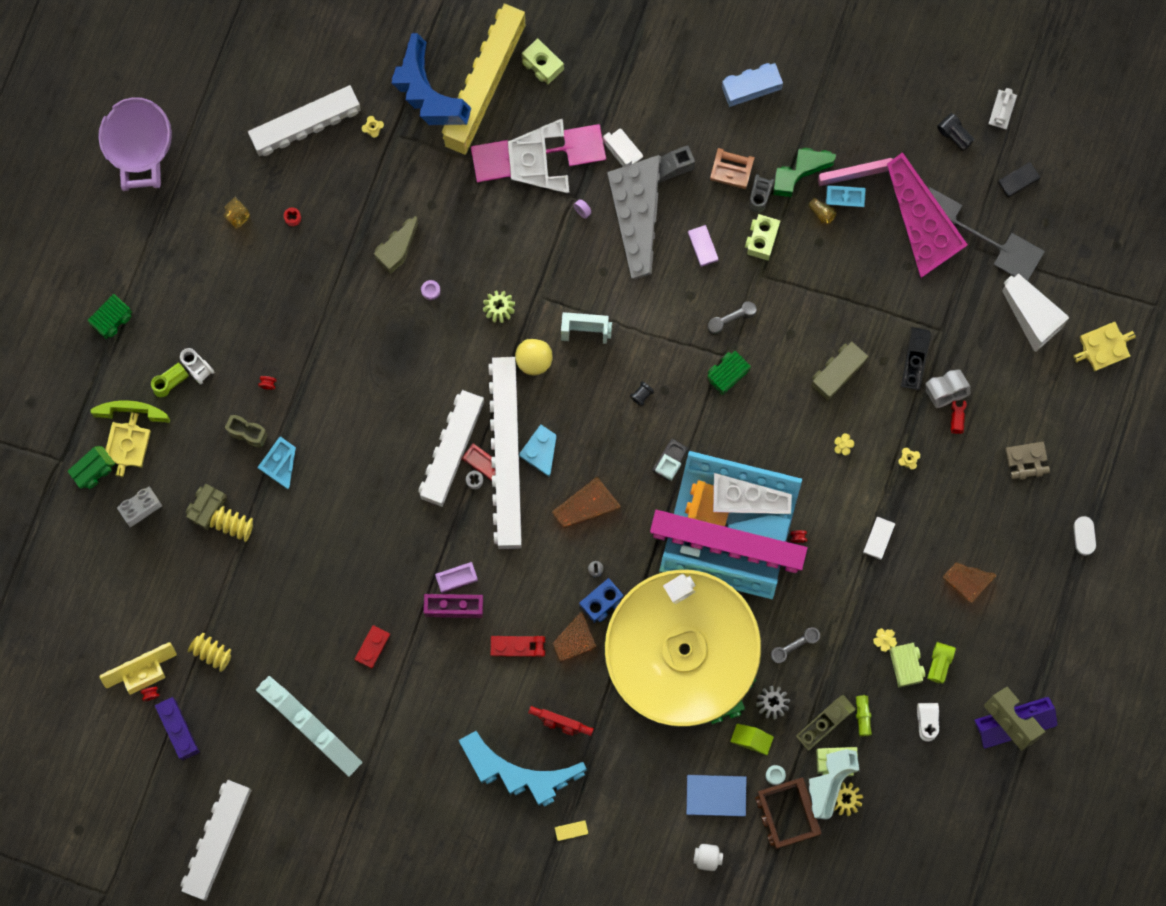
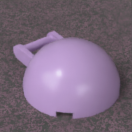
M136 97L124 99L113 105L112 111L107 117L104 116L99 128L100 148L105 158L120 169L121 188L123 191H128L129 188L149 186L160 188V162L167 154L172 138L168 117L158 105L150 100ZM149 169L152 171V179L129 181V172H142Z

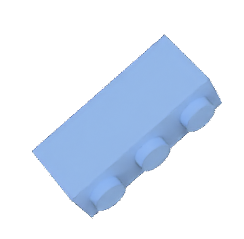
M770 63L763 64L756 70L748 69L738 76L730 75L722 81V89L729 107L781 90L783 85L775 63L771 65Z

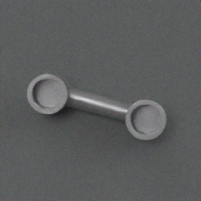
M748 301L743 303L742 308L722 318H712L708 323L709 332L717 335L722 332L723 325L741 316L746 318L754 317L757 311L756 305Z
M816 628L806 629L802 637L787 646L774 648L771 651V659L776 663L785 661L787 654L805 643L817 642L820 638V632Z

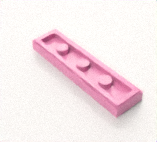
M888 158L822 173L818 177L819 186L889 171L887 163L893 159Z

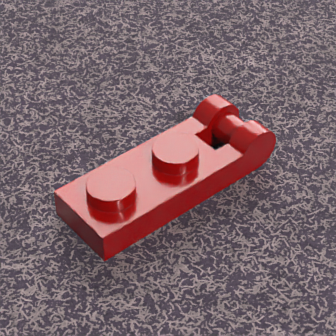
M491 636V656L545 657V650H543L545 637ZM530 643H536V650H530Z

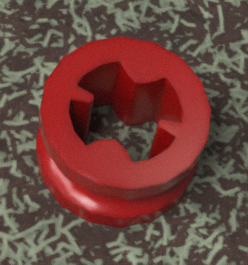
M288 208L284 212V220L289 226H296L301 222V214L296 208ZM289 214H297L295 215L296 219H290Z
M260 376L261 383L258 384V387L267 390L275 389L274 383H276L277 379L269 376Z
M797 530L790 532L792 536L790 539L791 543L807 542V538H805L807 531Z
M151 687L140 691L144 696L142 701L159 698L160 695L156 693L158 688Z

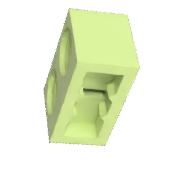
M758 214L757 220L753 219L750 228L753 234L752 237L747 238L745 248H748V255L769 261L780 220ZM766 225L769 227V230L762 231L759 227ZM760 242L764 245V248L758 249L754 244Z

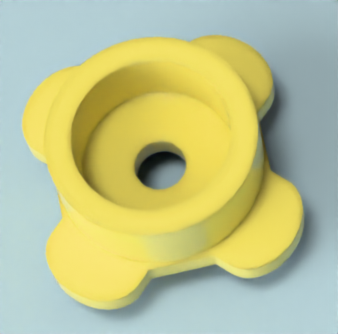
M369 116L366 124L362 126V131L364 133L367 132L373 138L378 137L380 130L384 127V123L375 120L373 116Z
M904 448L902 450V457L898 462L901 466L915 469L920 453Z

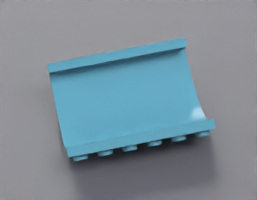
M689 451L674 514L688 517L685 510L687 503H691L693 495H690L692 484H697V481L700 480L714 485V473L792 494L791 514H786L788 515L787 519L792 520L802 482L801 478ZM729 512L726 522L729 527V524L769 515L776 516V514ZM671 538L667 539L660 572L673 570L700 571L725 581L737 591L773 599L780 565L776 569L766 566L767 562L759 561V564L748 562L747 557L741 556L740 559L728 557L729 553L722 551L721 555L712 553L710 548L703 547L700 550L699 557L680 553L681 546L683 545L672 543ZM684 542V546L691 547V543Z

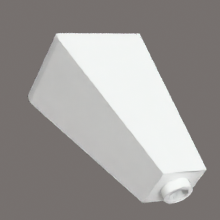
M1017 274L1015 277L1010 276L1004 282L1005 287L1002 292L1033 350L1036 352L1064 327L1069 317L1020 274Z

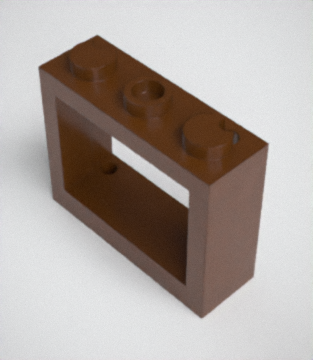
M803 777L757 792L755 801L758 809L762 808L764 815L761 816L764 827L769 829L768 841L770 846H774L775 850L822 834L817 818L814 817L812 812V803ZM796 787L810 832L779 841L765 797Z

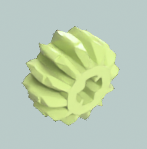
M494 291V297L488 294L489 300L483 301L484 305H486L483 307V311L488 312L486 314L487 318L493 316L492 320L494 323L497 321V318H500V322L503 323V317L509 320V314H514L515 310L512 307L515 306V302L511 301V295L505 297V291H502L501 295H498V291ZM502 304V307H500L499 310H497L496 306Z

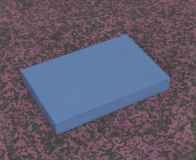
M687 775L686 815L745 817L746 777Z

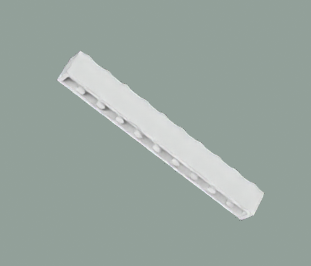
M515 357L492 358V364H489V375H493V382H489L490 394H493L494 401H490V412H494V419H490L491 431L495 432V438H491V450H495V457H492V468H496V476H492V487H496V494H493V506H497V513H493V523L497 525V532H494V544H498V549H518L522 547Z

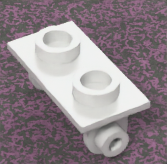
M1006 88L1005 91H998L989 121L990 125L1007 129L1017 95L1012 93V89Z

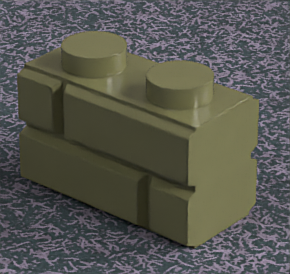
M205 484L204 487H199L195 495L197 499L194 504L190 503L186 509V518L196 525L209 530L215 511L221 509L227 496L223 492Z

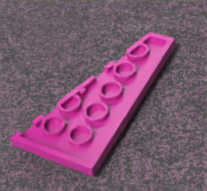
M901 153L888 162L887 167L918 271L922 278L968 246V244L905 155Z

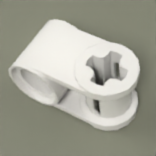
M187 348L181 352L180 360L200 385L206 377L215 373L210 365L193 349ZM193 355L194 360L188 363L185 362V357Z
M918 703L919 735L922 740L929 742L934 740L939 733L938 703ZM927 727H929L930 731H933L931 735L925 732Z

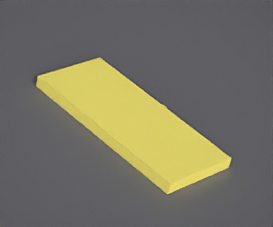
M586 821L555 827L558 841L588 834Z

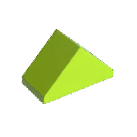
M736 724L730 742L768 755L774 737L758 728Z

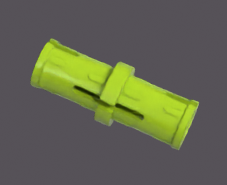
M868 696L855 697L857 704L856 719H858L859 736L872 735L870 718L872 716L869 713Z

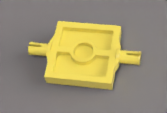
M1116 322L1081 335L1079 338L1083 345V352L1073 355L1076 363L1087 358L1095 372L1130 357L1126 342L1135 339L1136 336L1133 335V331L1122 335Z
M131 412L129 423L120 424L112 422L106 451L112 460L118 464L116 476L124 477L126 466L140 468L143 466L151 431L136 425L139 416L137 413Z

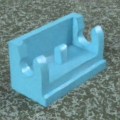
M828 185L826 187V205L864 207L866 188Z

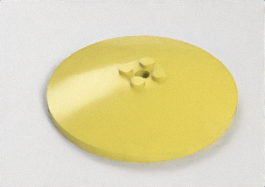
M695 570L666 571L639 583L618 604L606 633V664L618 693L638 713L658 723L671 726L700 725L713 721L729 712L749 691L760 664V631L748 603L725 581L708 573ZM681 574H684L686 577L690 576L696 585L693 587L695 593L674 604L663 585ZM683 644L690 646V652L686 655L680 652V647Z

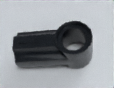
M950 113L937 125L939 132L944 137H949L962 151L966 150L975 140L962 127L961 121L953 113Z

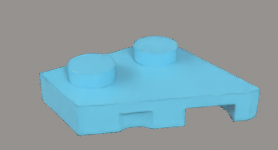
M279 437L258 466V469L288 489L290 487L296 447L282 437Z

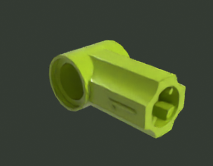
M177 363L162 375L152 379V390L157 397H165L172 388L189 377L182 365ZM158 384H165L163 389H156Z
M936 642L932 654L933 661L927 679L937 683H944L949 664H951L954 657L955 647Z

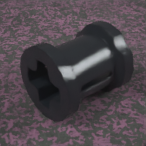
M641 381L640 387L634 394H630L629 397L636 404L643 407L644 401L650 394H654V390L648 384Z

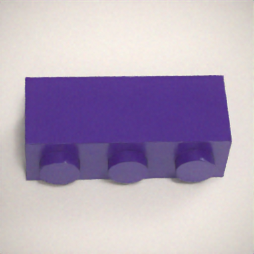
M171 697L155 705L179 759L183 761L200 753L177 701Z

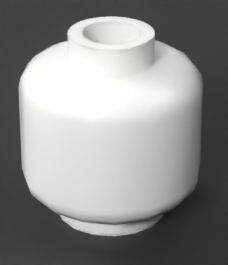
M701 844L699 848H695L694 864H697L698 869L715 871L718 865H722L723 853H719L718 846Z

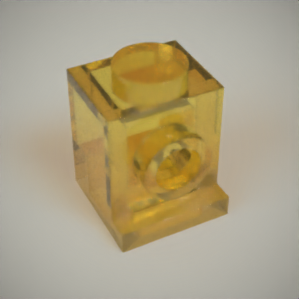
M236 197L224 207L226 211L224 217L236 229L250 218L249 211Z

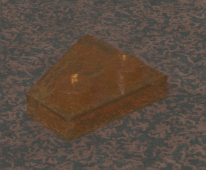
M582 612L576 616L553 643L560 662L596 648Z

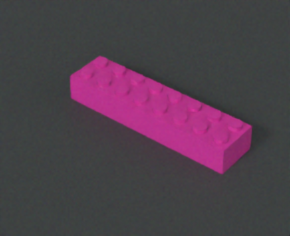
M655 510L650 533L654 534L653 538L665 540V537L672 539V543L683 545L684 542L691 543L692 548L702 550L703 547L710 548L712 553L721 555L723 551L729 553L728 557L740 559L743 556L748 558V562L759 564V561L767 562L766 566L777 569L780 565L786 567L785 571L792 573L802 570L808 548L660 510Z

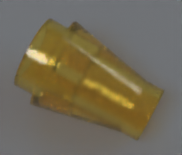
M816 198L809 203L808 207L812 209L822 223L830 224L837 215L833 207L826 205Z

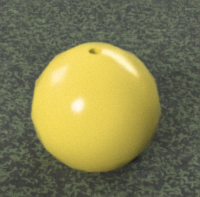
M537 339L524 340L517 347L515 353L516 364L519 369L532 376L544 373L551 366L553 360L550 346L546 342Z

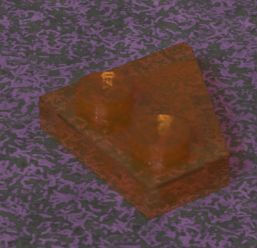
M955 563L942 578L966 600L972 603L996 577V574Z

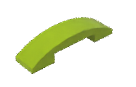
M113 401L91 409L92 416L98 418L113 419V411L148 414L149 420L153 422L170 423V418L166 413L154 406L137 401Z

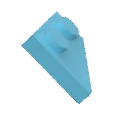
M540 425L519 454L520 458L548 477L551 475L556 434Z

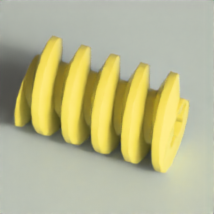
M224 506L220 510H216L211 519L210 527L213 528L216 525V530L220 531L223 528V533L227 534L230 531V536L233 537L237 534V539L240 540L244 537L246 542L253 528V519L250 518L248 522H245V515L238 519V512L231 516V509L224 513Z
M202 633L192 641L188 652L193 651L195 657L200 655V660L206 659L208 665L213 663L215 669L220 666L219 671L222 672L231 659V649L229 648L224 652L225 645L217 648L218 641L216 640L211 644L212 637L204 640L205 633Z

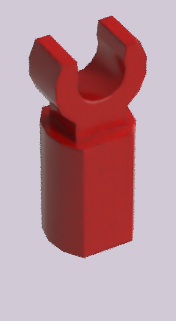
M956 401L952 402L951 408L954 412L951 418V433H964L966 401H963L962 407H957Z

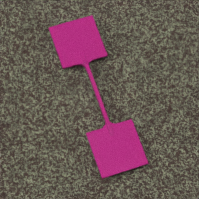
M600 124L564 130L565 145L546 150V154L558 151L566 152L569 166L606 160ZM508 140L471 146L477 182L511 177Z

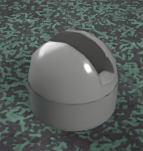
M599 561L591 562L588 566L589 574L593 577L602 575L604 570L602 563ZM594 564H598V573H594Z

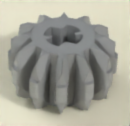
M773 686L769 687V692L764 688L762 690L764 696L758 695L757 697L761 702H757L756 706H763L759 713L762 714L766 711L765 718L767 719L770 713L774 720L777 719V713L783 717L784 712L782 710L788 711L789 709L784 704L789 703L790 699H783L787 693L783 692L780 695V687L776 689V692H774ZM774 698L776 699V703H778V705H774V707H771L770 702L768 703V700L771 701Z

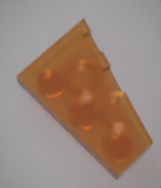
M596 477L553 510L552 514L562 527L566 528L619 509L621 506L599 478Z

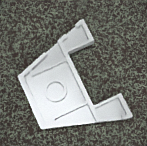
M563 119L508 141L511 180L569 193L568 175L548 177L545 138L564 137Z

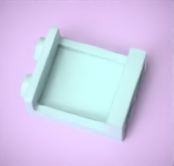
M563 312L561 341H569L570 330L603 333V343L607 344V338L611 339L612 322H608L609 316Z

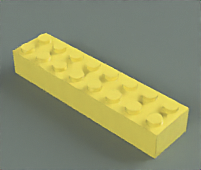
M504 4L502 9H498L495 19H497L496 23L490 26L488 31L489 38L487 42L484 41L480 48L482 53L479 58L476 57L473 63L474 70L466 78V87L458 95V99H463L472 108L467 125H444L442 130L445 147L466 155L526 26L525 12L507 4Z

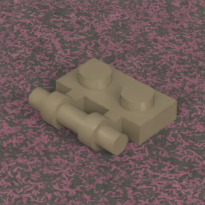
M1044 442L1005 448L1008 467L1016 466L1017 471L1010 473L1011 479L1019 478V480H1023L1026 477H1042L1043 474L1050 473L1049 466L1042 467L1040 462L1047 461ZM1033 464L1034 468L1025 470L1023 465Z

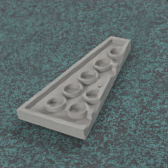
M659 155L607 172L631 278L634 280L652 274L653 239H655L654 222H656L657 187L658 180L660 179L659 163H661V156Z

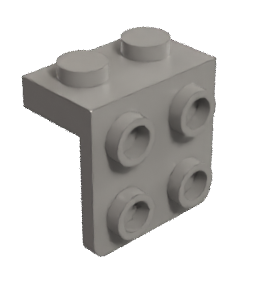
M149 486L146 489H141L131 499L123 501L117 509L126 523L132 527L162 507V504Z

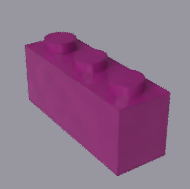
M424 594V616L483 618V595Z

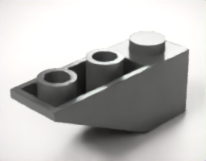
M688 145L661 157V163H659L660 179L658 183L695 169V160Z

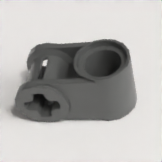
M756 174L749 207L753 212L760 213L765 209L774 179H765ZM755 199H759V200H761L763 203H762V204H756V203H754V200H755Z

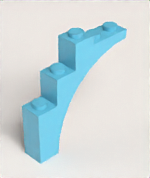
M476 731L459 740L481 783L486 782V784H489L497 779V775H500L510 795L514 793L515 796L526 790L525 786L528 785L538 806L543 804L545 807L554 802L553 798L556 797L554 788H557V790L564 788L568 785L567 781L571 779L576 781L585 776L584 772L587 771L583 762L556 771L523 769L508 763L496 755L483 742Z

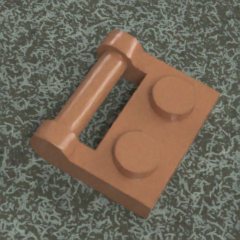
M718 148L710 180L746 189L755 157L749 156L748 158L724 152V149ZM721 159L745 164L746 168L723 163Z

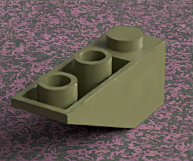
M416 216L413 219L409 218L402 225L403 228L398 232L394 231L385 244L381 243L375 249V259L390 275L406 259L418 226V218Z
M842 695L798 733L796 737L809 751L856 709Z

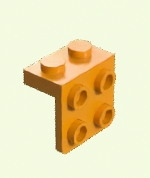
M700 480L697 481V484L693 483L690 495H693L691 503H687L685 510L688 518L725 526L729 512H713L714 485Z

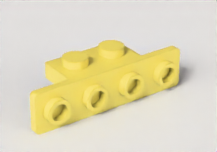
M169 642L131 661L125 662L123 665L109 670L99 677L105 688H110L124 681L127 691L131 695L164 679L165 675L160 663L176 656L177 653Z

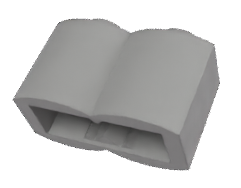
M951 370L943 377L931 378L926 383V392L936 408L944 407L953 401L961 400L971 394L970 385L961 370Z

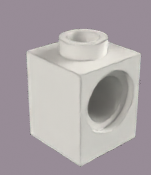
M684 574L663 585L674 604L694 594L695 590L693 587L696 586L690 576L686 577Z

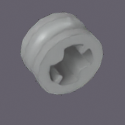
M478 471L469 472L466 476L467 486L471 489H479L483 484L482 474ZM473 476L475 478V476H478L479 483L471 484L470 477Z

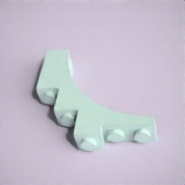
M268 676L266 680L261 682L256 691L298 728L347 776H350L362 764V761L274 679Z

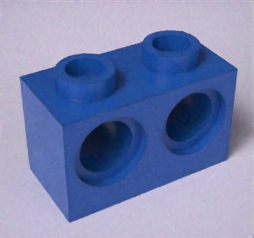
M608 578L579 603V607L593 623L597 621L602 622L608 616V611L612 608L616 610L624 595ZM607 592H613L616 597L613 600H607L604 595ZM598 604L601 610L598 613H593L590 610V606Z

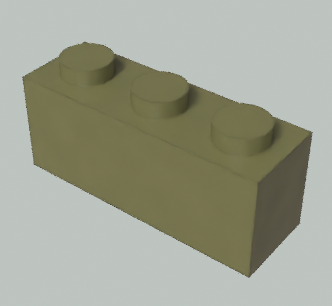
M852 341L849 345L845 343L838 350L840 354L836 358L831 357L825 364L826 368L822 372L819 370L812 377L814 381L811 386L827 401L867 362L869 356Z

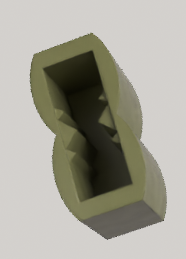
M230 415L225 426L226 431L231 437L237 440H245L249 445L257 448L263 447L268 436L266 430L261 425L248 423L244 418L237 415Z

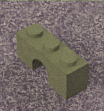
M1006 687L994 694L984 704V707L1019 749L1023 751L1035 743L1045 731L1033 717L1024 720L1016 715L1014 707L1020 701Z

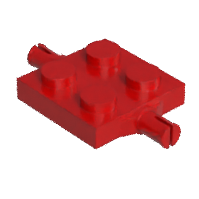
M531 706L528 714L539 717L544 726L555 729L556 726L561 728L563 733L570 736L580 732L591 736L594 728L585 726L578 721L545 709L541 710Z

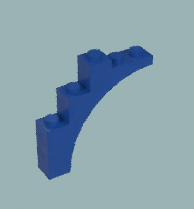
M418 33L411 34L402 67L395 68L392 84L400 92H407L405 100L414 108H421L420 117L428 125H467L472 108L463 99L450 98L432 89L425 72L424 55L427 42Z

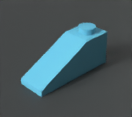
M776 514V516L769 515L729 524L728 528L786 542L791 520L787 519L788 515Z

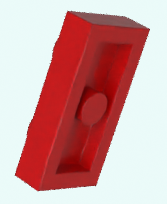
M373 625L355 657V661L373 669L390 637V633Z

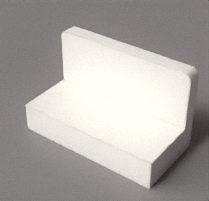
M618 129L612 135L608 132L603 136V143L623 167L637 163L643 158L642 153L622 129Z

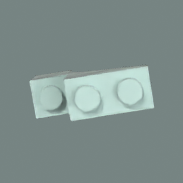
M845 749L826 754V766L829 774L809 779V792L813 803L812 812L815 818L824 820L831 818L843 780L849 774L859 771L857 751Z

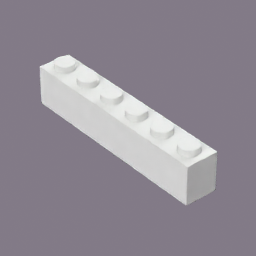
M349 85L248 131V134L258 156H267L279 147L285 148L289 146L292 141L303 140L312 132L318 133L330 124H338L345 117L357 115L361 111L360 104Z
M462 390L460 395L457 394L453 404L456 406L454 412H450L447 418L448 427L446 430L443 429L439 440H442L440 447L436 446L432 456L435 458L433 464H429L425 473V475H428L427 479L419 487L418 492L421 493L420 497L422 500L443 507L483 407V397Z
M227 780L226 784H222L219 791L221 795L219 802H215L211 812L214 814L211 821L207 820L204 831L206 833L204 838H200L196 846V850H198L197 855L191 858L188 866L190 868L188 876L185 875L181 882L182 892L205 901L207 900L252 791L250 788Z

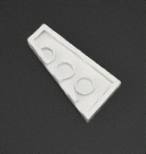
M714 473L713 512L791 514L792 494Z

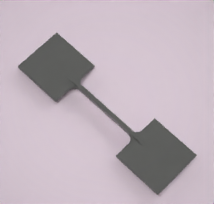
M929 187V191L953 225H958L999 249L1000 254L993 265L1014 277L1020 274L1025 280H1029L1043 256L1044 250L1011 233L1004 245L994 242L957 221L956 216L962 205Z

